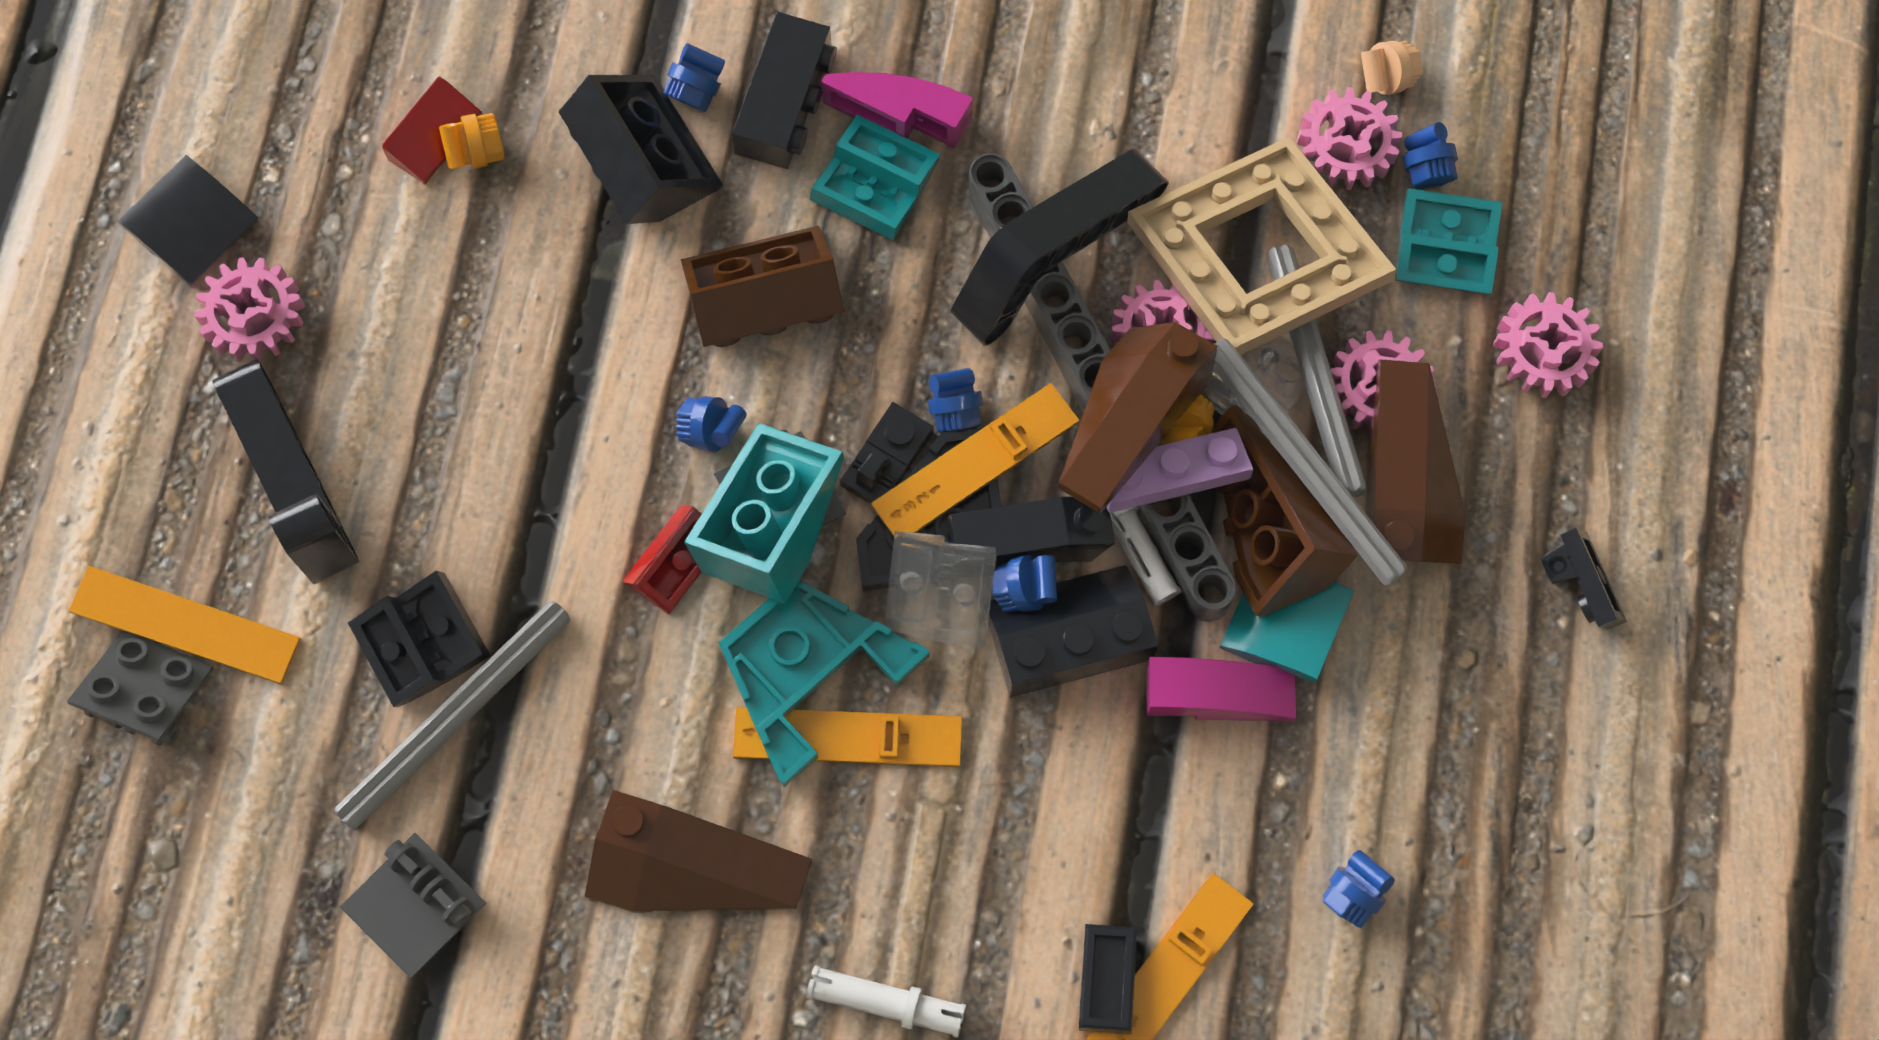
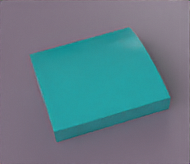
M857 114L836 143L834 157L812 186L810 200L894 240L928 183L939 161L940 154Z
M1408 188L1405 191L1395 281L1491 295L1499 247H1496L1503 202Z
M1334 582L1327 590L1264 617L1255 615L1243 593L1219 648L1255 664L1276 666L1314 684L1318 679L1355 590Z

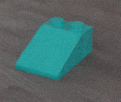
M758 423L684 542L701 572L785 604L810 562L844 460L843 452Z

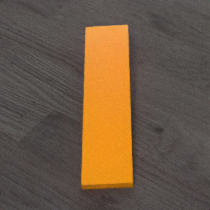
M1050 383L873 501L871 506L900 544L1077 425L1080 420L1052 383Z
M89 565L68 610L72 614L281 685L301 640L300 637Z
M736 707L733 758L769 760L747 708ZM793 710L785 717L818 753V758L815 760L818 762L960 767L962 716Z
M1212 872L1135 974L1132 1034L1092 1032L1086 1040H1153L1254 903Z

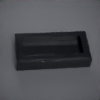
M1085 924L1079 1031L1132 1034L1137 927Z

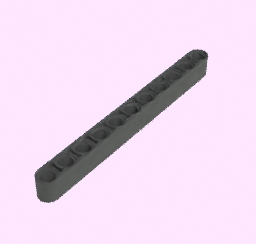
M986 153L974 159L970 165L968 194L974 209L991 238L1004 226L1000 222L1001 219L1009 216L1018 217L1033 208L1010 163L1004 157L995 153ZM989 177L997 179L1001 184L991 188L983 186L979 181ZM1062 261L1040 275L1025 300V304L1084 413L1092 388L1087 385L1085 380L1097 376L1102 360L1110 352V348ZM1048 296H1058L1066 304L1062 307L1052 308L1045 305L1042 300ZM1070 336H1079L1088 345L1075 349L1067 346L1064 339ZM1189 495L1164 500L1172 503L1177 510L1175 515L1169 517L1157 514L1152 506L1154 503L1138 506L1139 510L1136 513L1154 545L1157 547L1175 582L1180 586L1182 591L1179 594L1189 612L1200 621L1212 622L1219 620L1226 614L1235 596L1236 585L1233 576ZM1184 542L1190 543L1199 550L1200 556L1193 560L1184 559L1178 555L1175 546ZM1205 585L1214 586L1222 593L1223 600L1218 603H1208L1201 598L1198 589Z

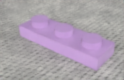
M1237 428L1157 446L1106 506L1108 512L1121 511L1250 479L1253 468Z

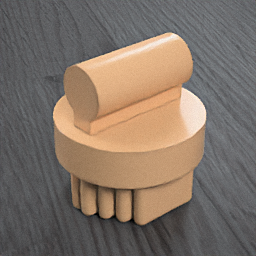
M1407 41L1381 42L1374 45L1370 51L1361 52L1367 91L1378 92L1382 95L1401 93L1406 88L1414 87V83H1417V79L1423 74L1420 51L1412 47L1411 44H1408Z

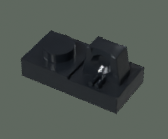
M892 402L840 479V486L871 504L899 485L934 433V426Z
M1574 528L1561 534L1563 544L1541 557L1551 583L1560 585L1580 579L1578 583L1583 594L1577 596V599L1589 623L1596 621L1598 627L1608 630L1626 623L1627 620L1588 533L1579 528Z

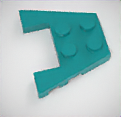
M800 580L785 604L768 598L718 642L777 778L784 788L818 758V753L785 718L801 702L860 650L876 664L896 687L930 657V652L924 646L915 641L912 643L893 633L892 629L861 616L850 610L849 606Z

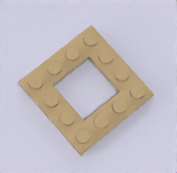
M1290 137L1128 211L1127 223L1215 341L1218 342L1224 338L1229 340L1240 355L1394 281L1396 268ZM1274 199L1320 259L1246 294L1201 233Z

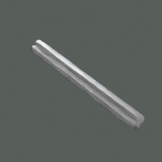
M1290 245L1275 246L1269 250L1268 263L1274 281L1300 269L1294 249ZM1314 319L1289 331L1330 469L1351 496L1357 498L1364 494L1366 483L1316 320Z
M1224 338L1214 343L1217 346L1213 369L1381 583L1389 585L1399 579L1406 572L1407 565L1231 342Z
M549 601L335 807L336 815L348 827L352 829L359 827L570 622L568 613L558 603Z

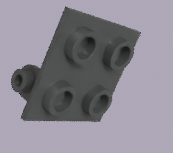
M122 631L67 700V703L84 710V714L88 717L96 715L110 721L111 725L117 729L125 727L127 733L134 734L137 732L149 737L156 745H162L164 742L171 745L179 733V726L173 724V722L211 673L213 666L146 638Z
M416 833L404 844L400 840L392 843L384 853L388 859L340 906L411 979L487 904Z

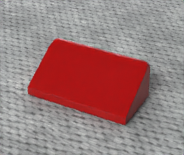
M437 77L382 144L383 151L388 161L426 185L446 160L439 127L449 123L461 122V116L475 114L476 116L483 115L482 111L448 81Z
M681 505L623 579V582L628 587L667 614L672 612L701 574V570L684 543L702 514L694 506Z

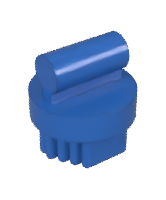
M686 43L678 64L672 62L667 74L670 77L663 93L706 112L712 97H716L721 86L717 79L723 70L725 60Z
M1437 122L1405 137L1404 145L1408 153L1402 157L1405 172L1410 173L1412 185L1417 190L1443 186L1458 178L1455 162L1458 160L1456 146L1454 143H1446L1448 132L1445 125L1441 122Z
M970 368L934 374L929 377V387L934 398L927 400L929 413L935 414L937 431L939 433L963 430L981 425L979 407L984 405L982 392L974 391L975 376Z
M703 396L699 399L687 398L676 413L678 416L676 420L678 423L676 435L679 441L688 446H693L700 451L717 452L722 447L728 446L747 417V413L739 405H731L728 408L726 402L720 397Z
M1027 554L1013 557L1009 562L1000 564V566L992 571L993 596L996 597V601L999 602L1002 611L1006 613L1014 611L1026 613L1040 610L1044 604L1057 601L1054 556L1044 555L1035 558Z
M1358 850L1349 858L1346 868L1338 866L1329 879L1331 884L1323 894V902L1338 916L1354 924L1356 927L1362 928L1372 914H1377L1386 902L1383 894L1392 887L1395 879L1362 850Z

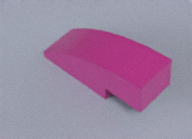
M848 72L826 74L821 82L824 104L852 118H855L858 114L907 139L912 130L916 129L955 148L972 120L973 97L922 79L888 73Z
M1149 657L1146 665L1147 716H1195V720L1295 721V675L1276 666L1247 662Z

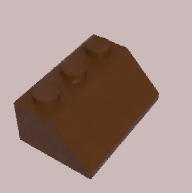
M819 225L680 259L703 347L710 345L716 347L730 346L737 343L742 337L758 333L762 335H775L783 332L790 325L802 322L810 324L823 323L830 320L835 314L845 312L834 260Z

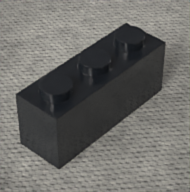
M776 12L731 133L734 153L736 155L787 170L793 154L801 155L808 129L804 127L808 113L816 114L821 101L822 87L818 85L822 74L831 73L836 59L837 47L831 45V30L829 26Z

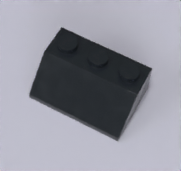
M588 75L559 110V114L567 125L571 137L578 143L592 166L594 174L600 179L614 202L617 212L623 217L626 224L661 222L722 187L723 183L671 100L663 93L664 89L655 75Z
M1126 565L1056 583L1057 601L1044 604L1040 610L1026 613L1020 611L1006 613L1002 611V607L999 606V602L996 599L983 602L1010 698L1147 662L1149 657H1155L1159 646L1145 598Z

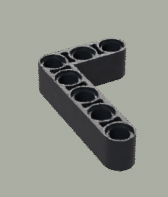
M1131 149L1009 221L986 244L951 308V313L983 346L992 344L1010 327L1040 275L1127 222L1128 211L1160 197L1166 190L1169 181L1136 149Z
M255 359L212 380L215 390L275 510V513L269 515L268 519L287 555L314 585L358 563V556L259 360Z

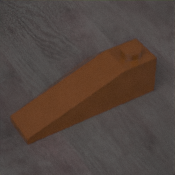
M1176 322L1130 328L1102 360L1058 488L1096 512L1101 513L1211 382L1217 346Z
M1379 359L1365 513L1402 560L1462 564L1466 514L1430 364Z
M1231 404L1214 425L1212 433L1237 428L1253 472L1248 480L1215 487V490L1224 495L1228 518L1223 520L1226 536L1233 537L1238 560L1232 563L1235 578L1255 615L1264 617L1327 590L1358 555L1352 544L1281 454L1239 406Z
M612 789L595 838L585 897L634 913L669 910L689 912L713 909H797L812 858L670 807Z

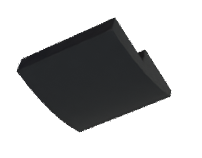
M185 155L118 220V223L152 255H156L191 287L258 221V217L211 174L189 156Z
M434 571L398 597H384L348 622L392 706L397 708L433 691L491 656L446 574L440 571Z

